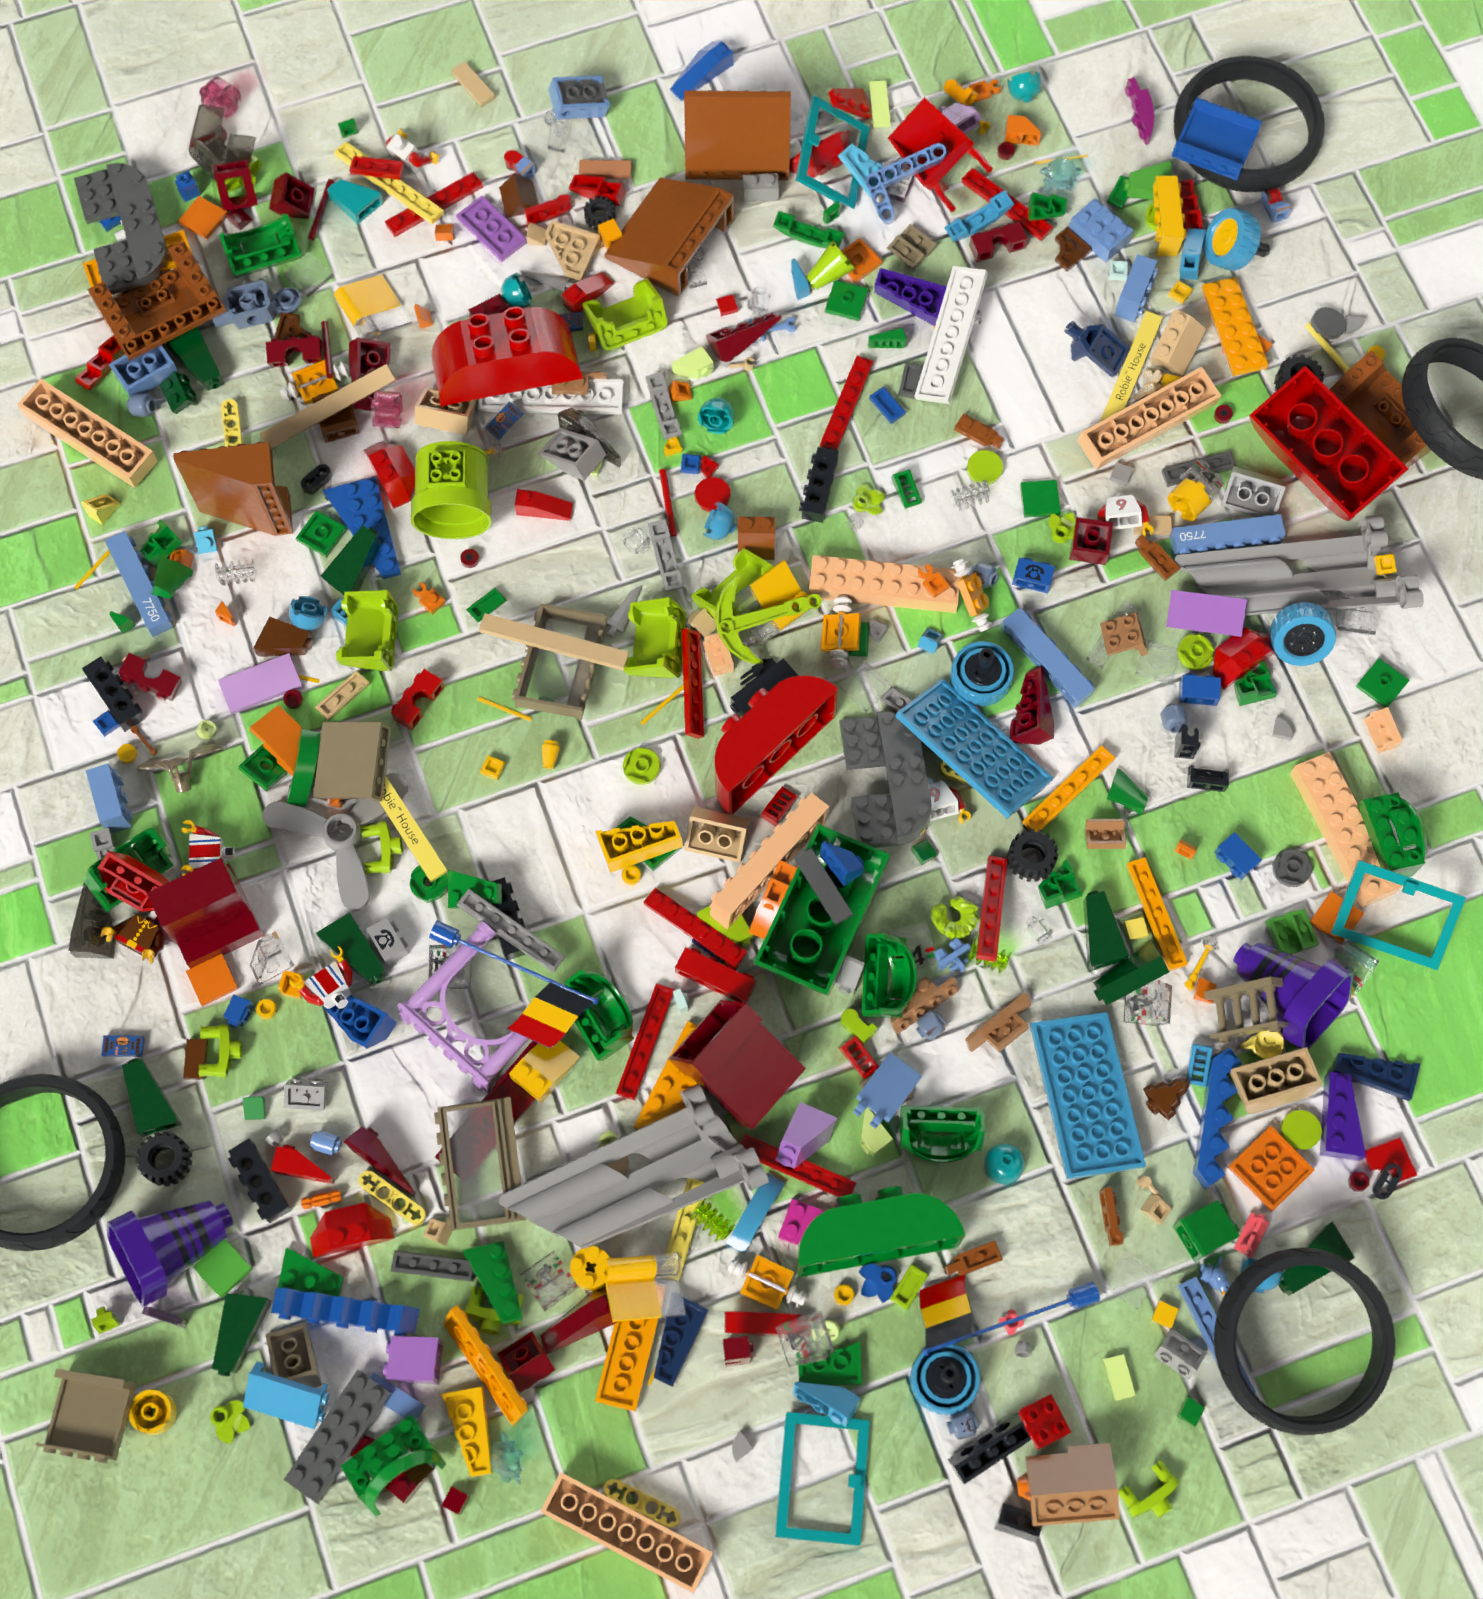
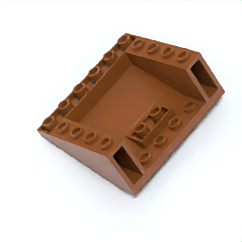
M684 91L686 180H743V175L778 173V180H789L791 91Z
M660 177L621 230L622 237L613 241L605 252L604 257L680 297L688 285V263L714 227L726 232L733 222L734 195L719 187Z
M184 241L168 248L176 268L159 276L156 280L145 286L135 288L115 299L104 281L87 289L99 314L129 361L226 312L225 307Z
M1371 350L1329 389L1407 468L1431 451L1420 438L1407 416L1402 399V385L1386 370L1384 362Z
M261 441L255 444H238L237 446L230 447L220 446L213 449L202 448L197 451L173 453L174 462L199 512L274 536L293 534L290 493L287 486H275L273 451L269 442Z

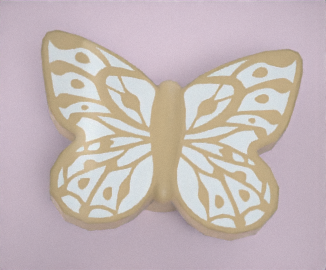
M1159 369L1154 373L1151 370H1145L1143 387L1132 399L1137 400L1160 390L1161 385L1158 381L1162 378V372Z

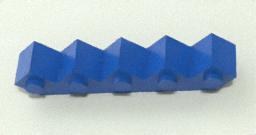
M1230 1047L1214 1057L1210 1062L1207 1085L1205 1087L1200 1132L1193 1167V1174L1204 1190L1226 1175L1214 1158L1230 1147L1219 1130L1234 1119L1223 1103L1238 1092L1227 1075L1230 1074L1231 1069L1239 1067L1242 1063Z
M276 1288L271 1313L279 1315L278 1319L290 1321L292 1317L306 1319L307 1323L319 1325L320 1322L336 1324V1327L343 1329L354 1326L365 1328L366 1332L377 1333L378 1330L394 1332V1336H406L407 1334H415L420 1309L405 1305H390L377 1301H362L349 1297L330 1296L317 1292Z

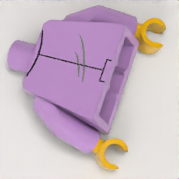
M954 103L948 108L945 106L939 108L965 134L978 125V132L981 135H984L990 129L989 122L982 121V117L973 106Z

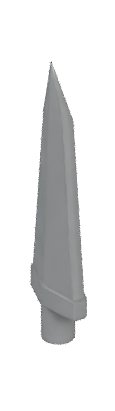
M519 270L526 278L563 292L574 284L570 282V278Z
M642 586L631 590L610 620H608L607 625L610 627L607 635L610 638H614L617 632H624L629 619L630 603L636 602Z

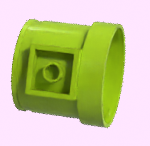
M459 441L435 442L419 449L415 460V496L411 501L412 526L425 535L441 539H466L486 532L491 526L492 505L488 499L487 454L475 445Z

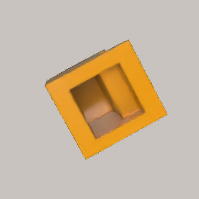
M953 79L947 80L944 84L945 93L965 106H971L979 95L968 86L964 90L961 84Z

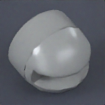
M275 1129L265 1138V1141L269 1145L276 1147L282 1143L283 1136L278 1129Z
M1019 1341L1015 1346V1356L1021 1358L1031 1357V1345L1026 1341Z

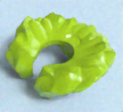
M957 896L955 899L951 898L949 902L950 909L954 907L960 912L961 918L957 922H952L947 918V908L942 903L934 905L931 910V920L939 932L945 934L948 938L960 939L966 935L969 936L973 928H976L977 922H979V917L977 916L978 907L960 896Z

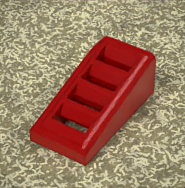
M782 786L762 811L761 818L776 827L783 820L798 796ZM783 793L791 798L790 801L781 795ZM778 799L785 802L787 805L784 806L783 804L779 803ZM774 805H777L778 807H780V808L783 809V810H782V811H779L778 809H776V808L773 807V806H774ZM772 810L773 812L777 813L778 816L776 817L775 815L770 813V811Z
M856 1035L850 1037L838 1047L863 1079L878 1069V1064ZM854 1043L856 1046L848 1051L847 1048ZM860 1050L861 1053L853 1058L852 1055ZM865 1056L866 1059L858 1065L857 1061ZM870 1062L871 1066L863 1071L861 1068Z

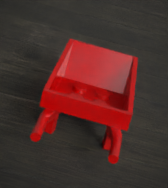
M925 97L888 137V140L902 158L937 143L945 146L948 154L941 163L917 173L915 176L929 191L934 188L937 196L950 212H954L956 207L944 193L949 187L942 178L965 153L977 159L988 173L993 170V167L984 156L972 147L975 143ZM938 149L935 151L934 155L936 157H940L943 155L944 151L942 149ZM927 157L919 158L918 163L925 164Z

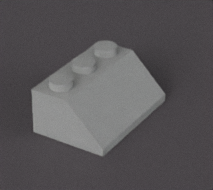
M1233 466L1221 506L1259 517L1276 515L1286 489V481Z

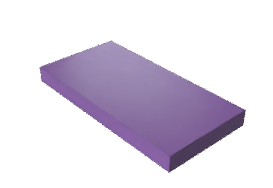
M483 195L456 215L457 220L501 262L527 244V238Z
M1171 590L1166 627L1242 637L1247 599Z

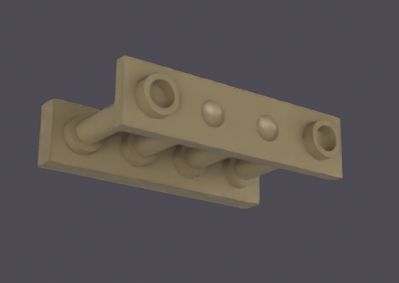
M1266 977L1205 991V999L1213 1000L1216 1004L1219 1033L1211 1034L1210 1039H1217L1219 1043L1230 1042V1038L1268 1030L1269 1032H1279L1282 1027L1289 1026L1288 1022L1278 1021L1274 996L1276 988L1283 986V979ZM1260 991L1266 992L1270 1021L1263 1024L1260 1022L1257 999ZM1246 994L1249 996L1253 1026L1244 1027L1240 1000L1242 995ZM1230 998L1233 1002L1236 1029L1227 1031L1224 1003L1226 1002L1225 999Z

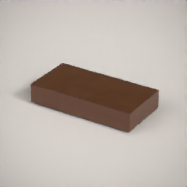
M187 1039L183 1073L184 1080H205V1076L199 1077V1064H206L207 1039Z

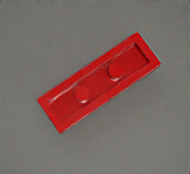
M353 156L349 171L354 175L401 180L405 165L403 161Z

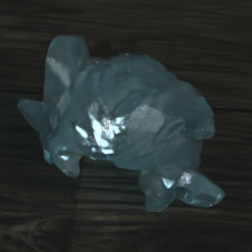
M1061 155L1049 162L1047 167L1041 168L1039 173L1046 176L1043 179L1045 190L1053 191L1056 189L1063 191L1067 189L1068 191H1073L1077 182L1076 176L1082 174L1083 170L1075 167L1073 162L1068 161L1066 157Z
M502 1432V1442L500 1444L495 1442L492 1446L491 1466L497 1474L502 1476L501 1479L504 1482L509 1483L511 1478H514L519 1485L520 1473L524 1469V1467L520 1468L519 1463L523 1452L515 1449L513 1446H515L516 1442L513 1440L509 1441L507 1435Z

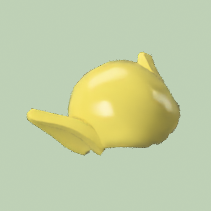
M1269 1030L1258 1032L1257 1035L1250 1037L1240 1044L1241 1049H1252L1255 1056L1262 1060L1286 1053L1284 1036L1281 1032H1269Z

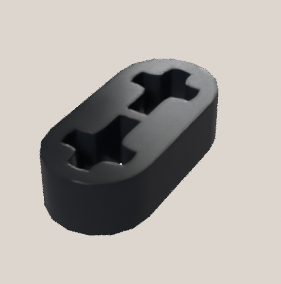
M320 464L301 480L302 490L306 494H314L330 481L332 472L329 466ZM320 472H326V475H320ZM307 483L313 484V486L310 487V486H307L306 484H307Z
M1387 1163L1373 1183L1372 1192L1378 1199L1385 1200L1389 1198L1400 1181L1402 1170L1396 1163ZM1395 1167V1171L1398 1174L1396 1176L1392 1175L1391 1178L1387 1180L1389 1176L1387 1170H1392ZM1387 1182V1184H1386V1186H1385V1189L1387 1190V1192H1386V1193H1383V1192H1382V1193L1379 1195V1194H1378L1379 1191L1377 1190V1187H1378V1186H1379V1187H1382V1186L1384 1185V1183Z

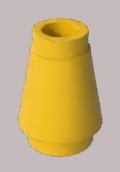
M544 740L542 745L543 768L554 769L560 751L559 742Z

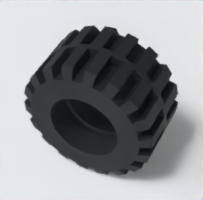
M1296 354L1292 358H1286L1275 377V390L1277 391L1292 378L1291 376L1297 374L1305 366L1323 383L1324 371H1321L1322 366L1317 365V360L1313 361L1311 360L1312 357L1308 356L1307 358L1303 354L1300 357Z
M1030 829L1029 832L1024 830L1021 835L1018 833L1011 842L1007 856L1008 866L1010 869L1013 868L1012 873L1014 875L1019 874V879L1021 880L1023 877L1027 878L1026 881L1031 882V879H1034L1035 882L1039 881L1040 878L1045 879L1048 874L1050 875L1057 862L1058 847L1057 845L1054 846L1055 840L1053 838L1050 840L1048 833L1042 834V830H1038V832H1035V829ZM1026 848L1039 850L1043 856V861L1039 863L1028 862L1023 857L1022 850Z
M159 1132L154 1133L155 1137L148 1136V1141L146 1143L143 1141L140 1144L143 1146L142 1149L137 1150V1154H139V1157H136V1162L139 1164L137 1168L146 1179L158 1186H170V1183L175 1185L178 1183L177 1180L179 1178L181 1180L185 1178V1172L189 1173L190 1169L188 1166L192 1165V1160L190 1159L192 1152L189 1151V1146L177 1135L163 1132V1134ZM164 1149H173L174 1160L172 1164L162 1170L156 1169L155 1158L157 1154Z

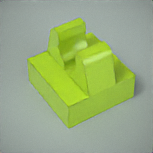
M105 1306L96 1309L97 1317L91 1319L93 1327L99 1334L120 1326L118 1318L112 1311H106Z

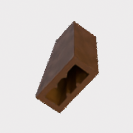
M269 616L253 649L259 657L282 656L288 653L290 656L306 655L307 651L312 648L314 640L310 631L300 629Z

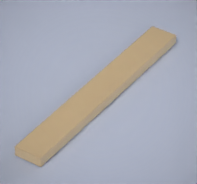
M386 364L259 434L264 442H269L272 449L396 380Z
M486 613L479 627V632L623 671L629 657L628 651Z

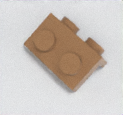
M1087 819L1084 830L1087 849H1126L1125 820Z

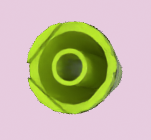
M833 241L806 277L811 289L816 288L818 290L856 268Z

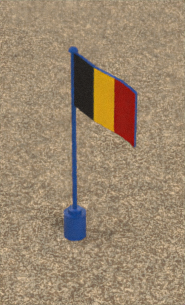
M437 920L431 929L429 938L450 948L461 943L549 982L533 998L521 1016L511 1026L506 1028L548 1048L555 1046L565 1036L577 1018L588 1007L599 1002L597 997L593 998L575 989L568 988L566 985L462 940L459 929Z
M965 1275L921 1289L919 1294V1306L925 1327L926 1347L923 1348L922 1352L924 1355H928L929 1352L1068 1303L1075 1309L1088 1306L1100 1301L1098 1288L1094 1282L1074 1287L1068 1290L1066 1300L972 1333L971 1310L965 1290Z

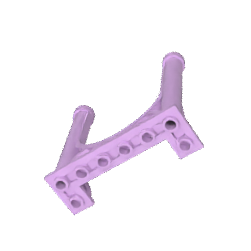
M481 921L476 926L477 929L465 941L483 948L496 934L485 922ZM462 944L407 1002L404 1001L403 1004L399 1003L397 1005L400 1011L398 1014L407 1025L411 1023L414 1029L421 1035L425 1033L429 1037L428 1041L435 1048L438 1046L444 1050L442 1054L448 1060L452 1061L454 1059L458 1063L457 1067L465 1075L469 1073L472 1076V1084L479 1091L485 1090L488 1093L491 1086L490 1080L498 1074L501 1068L529 1039L515 1032H510L508 1035L494 1040L478 1039L463 1032L452 1021L446 1008L448 986L453 978L479 952ZM441 989L440 1003L429 1002ZM430 1007L442 1010V1018L439 1021H432L426 1016V1011ZM446 1020L447 1024H445L448 1032L447 1036L443 1037L433 1027L443 1025ZM457 1041L465 1043V1041H468L464 1047L465 1055L454 1047L452 1043ZM474 1045L483 1046L485 1056L481 1060L473 1059L468 1054L470 1047ZM501 1045L489 1058L488 1046Z

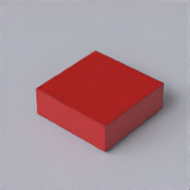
M733 294L716 298L721 317L738 312Z

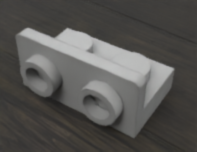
M301 1077L291 1078V1080L285 1083L284 1108L324 1111L328 1082H323V1079L317 1078L311 1079V1081H304Z
M1171 1328L1154 1356L1162 1363L1174 1369L1179 1375L1189 1380L1198 1370L1207 1353Z

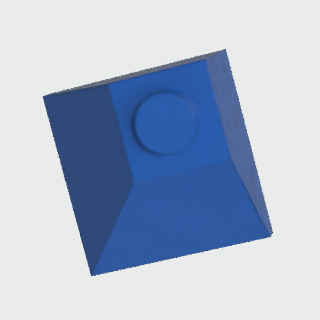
M827 842L821 844L820 857L843 886H846L863 874L864 863L858 855L855 856L851 851Z

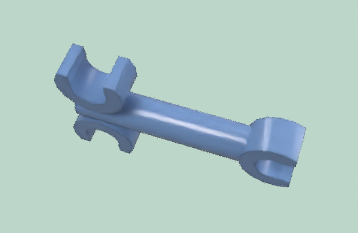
M789 317L785 322L773 325L766 332L785 329L788 332H795L796 325H789L794 323L795 319L794 317ZM765 334L760 337L762 342H765Z

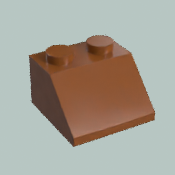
M738 517V553L745 548L763 560H774L775 517Z

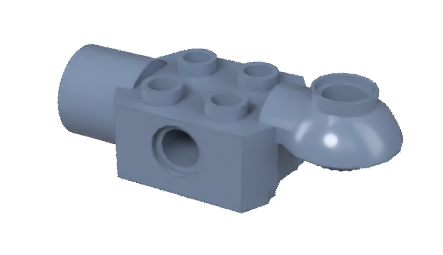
M263 280L228 288L224 299L220 300L226 312L212 320L216 328L234 324L239 330L272 322L277 313H295L301 303V295L299 291L291 287L283 288L273 295Z

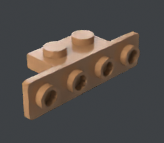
M581 371L583 379L552 385V394L588 395L589 379H607V374L601 371Z
M927 977L917 982L913 997L908 1007L903 1011V1018H893L890 1020L896 1034L901 1033L915 1023L922 1015L937 1008L941 1003L954 996L960 990L956 979L951 977L938 987Z
M1025 992L1021 996L1016 997L1012 1003L1001 1009L993 1018L987 1020L979 1029L970 1033L965 1039L968 1050L973 1052L987 1041L1000 1052L1027 1031L1029 1026L1019 1015L1031 1006L1029 995Z

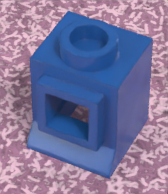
M189 170L175 176L177 179L175 180L176 186L184 202L201 196Z
M233 994L223 1016L228 1021L227 1024L235 1028L243 1027L247 1023L252 1013L251 1010L255 1008V1005L252 1001Z

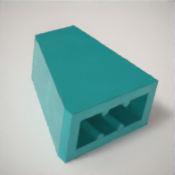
M339 179L327 189L330 200L356 224L361 223L384 204L379 191Z

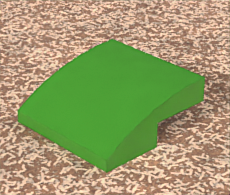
M1305 909L1289 912L1284 916L1265 921L1276 949L1292 955L1319 945Z
M226 1239L210 1250L193 1266L196 1272L221 1298L253 1269Z

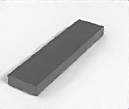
M1231 451L1197 459L1207 471L1198 469L1194 465L1196 460L1163 468L1161 473L1167 487L1178 485L1185 478L1192 481L1204 478L1205 476L1202 472L1215 475L1230 471L1233 466L1237 467Z
M812 848L794 858L795 862L833 923L837 925L851 917L853 913Z
M394 1250L391 1272L473 1282L474 1272L467 1259Z

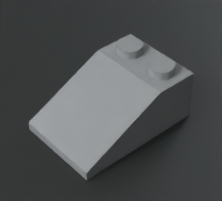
M559 428L538 453L542 458L570 476L584 481L606 456L597 439L563 428Z

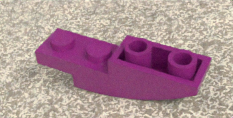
M1135 77L1128 79L1125 87V94L1130 98L1134 110L1132 123L1137 127L1140 139H1143L1145 145H1149L1154 127L1153 103L1148 89L1141 90Z

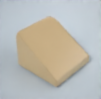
M529 223L527 244L545 246L546 229Z
M1153 1194L1149 1196L1141 1208L1144 1214L1159 1225H1162L1172 1210L1160 1196Z
M431 1217L423 1237L446 1245L451 1236L452 1228L451 1226L447 1227L446 1222Z

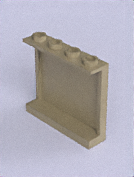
M323 722L320 733L321 740L318 750L313 797L323 801L327 799H370L375 802H382L391 726L382 722Z
M56 1369L54 1377L62 1380L45 1443L36 1442L35 1446L44 1447L43 1452L56 1454V1450H61L60 1455L73 1457V1453H77V1458L90 1460V1457L93 1456L95 1457L94 1461L107 1463L108 1459L117 1461L137 1383L123 1379Z

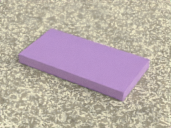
M289 653L218 680L231 715L284 695L288 690L302 688Z

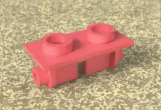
M1250 1213L1233 1249L1253 1258L1270 1223L1265 1220L1266 1217L1261 1214L1257 1216Z

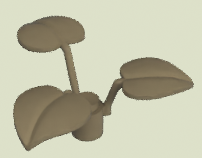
M206 744L189 750L187 773L185 770L178 771L177 767L188 760L187 756L153 758L137 766V770L157 767L167 770L172 781H174L176 792H186L191 790L189 778H192L193 757L216 749L224 750V747Z

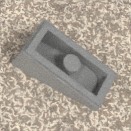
M893 687L880 699L895 714L912 701Z

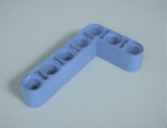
M940 143L934 144L870 173L866 177V186L883 223L892 224L896 219V213L886 188L941 163L948 155L944 145ZM938 149H942L944 151L943 155L940 157H936L934 155L935 151ZM927 157L925 164L918 163L919 158ZM905 164H910L911 169L909 171H902V167ZM888 172H895L892 179L886 178ZM876 178L879 180L876 186H870L872 179ZM879 195H884L885 200L881 203H878L877 197ZM891 211V217L889 219H884V212Z

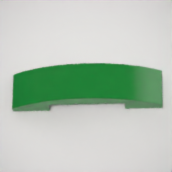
M778 211L773 227L786 236L820 248H827L834 241L837 247L840 248L844 232L829 227L826 231L794 220L795 216Z
M301 729L297 746L298 753L292 782L289 785L287 804L306 807L317 763L320 732Z

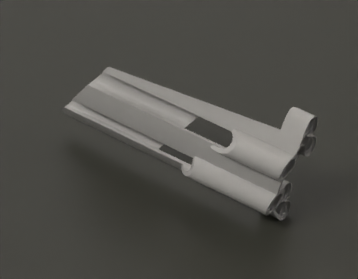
M1382 515L1362 517V535L1182 554L1176 555L1174 559L1181 572L1186 571L1193 576L1196 581V587L1204 594L1247 599L1245 616L1276 614L1289 605L1301 602L1314 603L1326 610L1400 605L1402 609L1422 607L1424 604L1423 593L1419 590L1417 574L1398 576L1397 573L1376 575L1373 557L1392 554L1387 547L1388 534L1384 530ZM1301 559L1315 572L1292 574L1283 561ZM1342 591L1353 598L1328 601L1322 592Z
M698 1083L680 1092L686 1106L685 1108L499 1195L498 1204L522 1215L533 1224L550 1233L564 1237L584 1249L745 1182L749 1190L752 1191L769 1183V1180L753 1147L746 1150L734 1139L722 1120L712 1111ZM631 1153L644 1155L651 1161L650 1165L626 1176L606 1166ZM679 1178H692L704 1182V1184L672 1199L654 1191Z

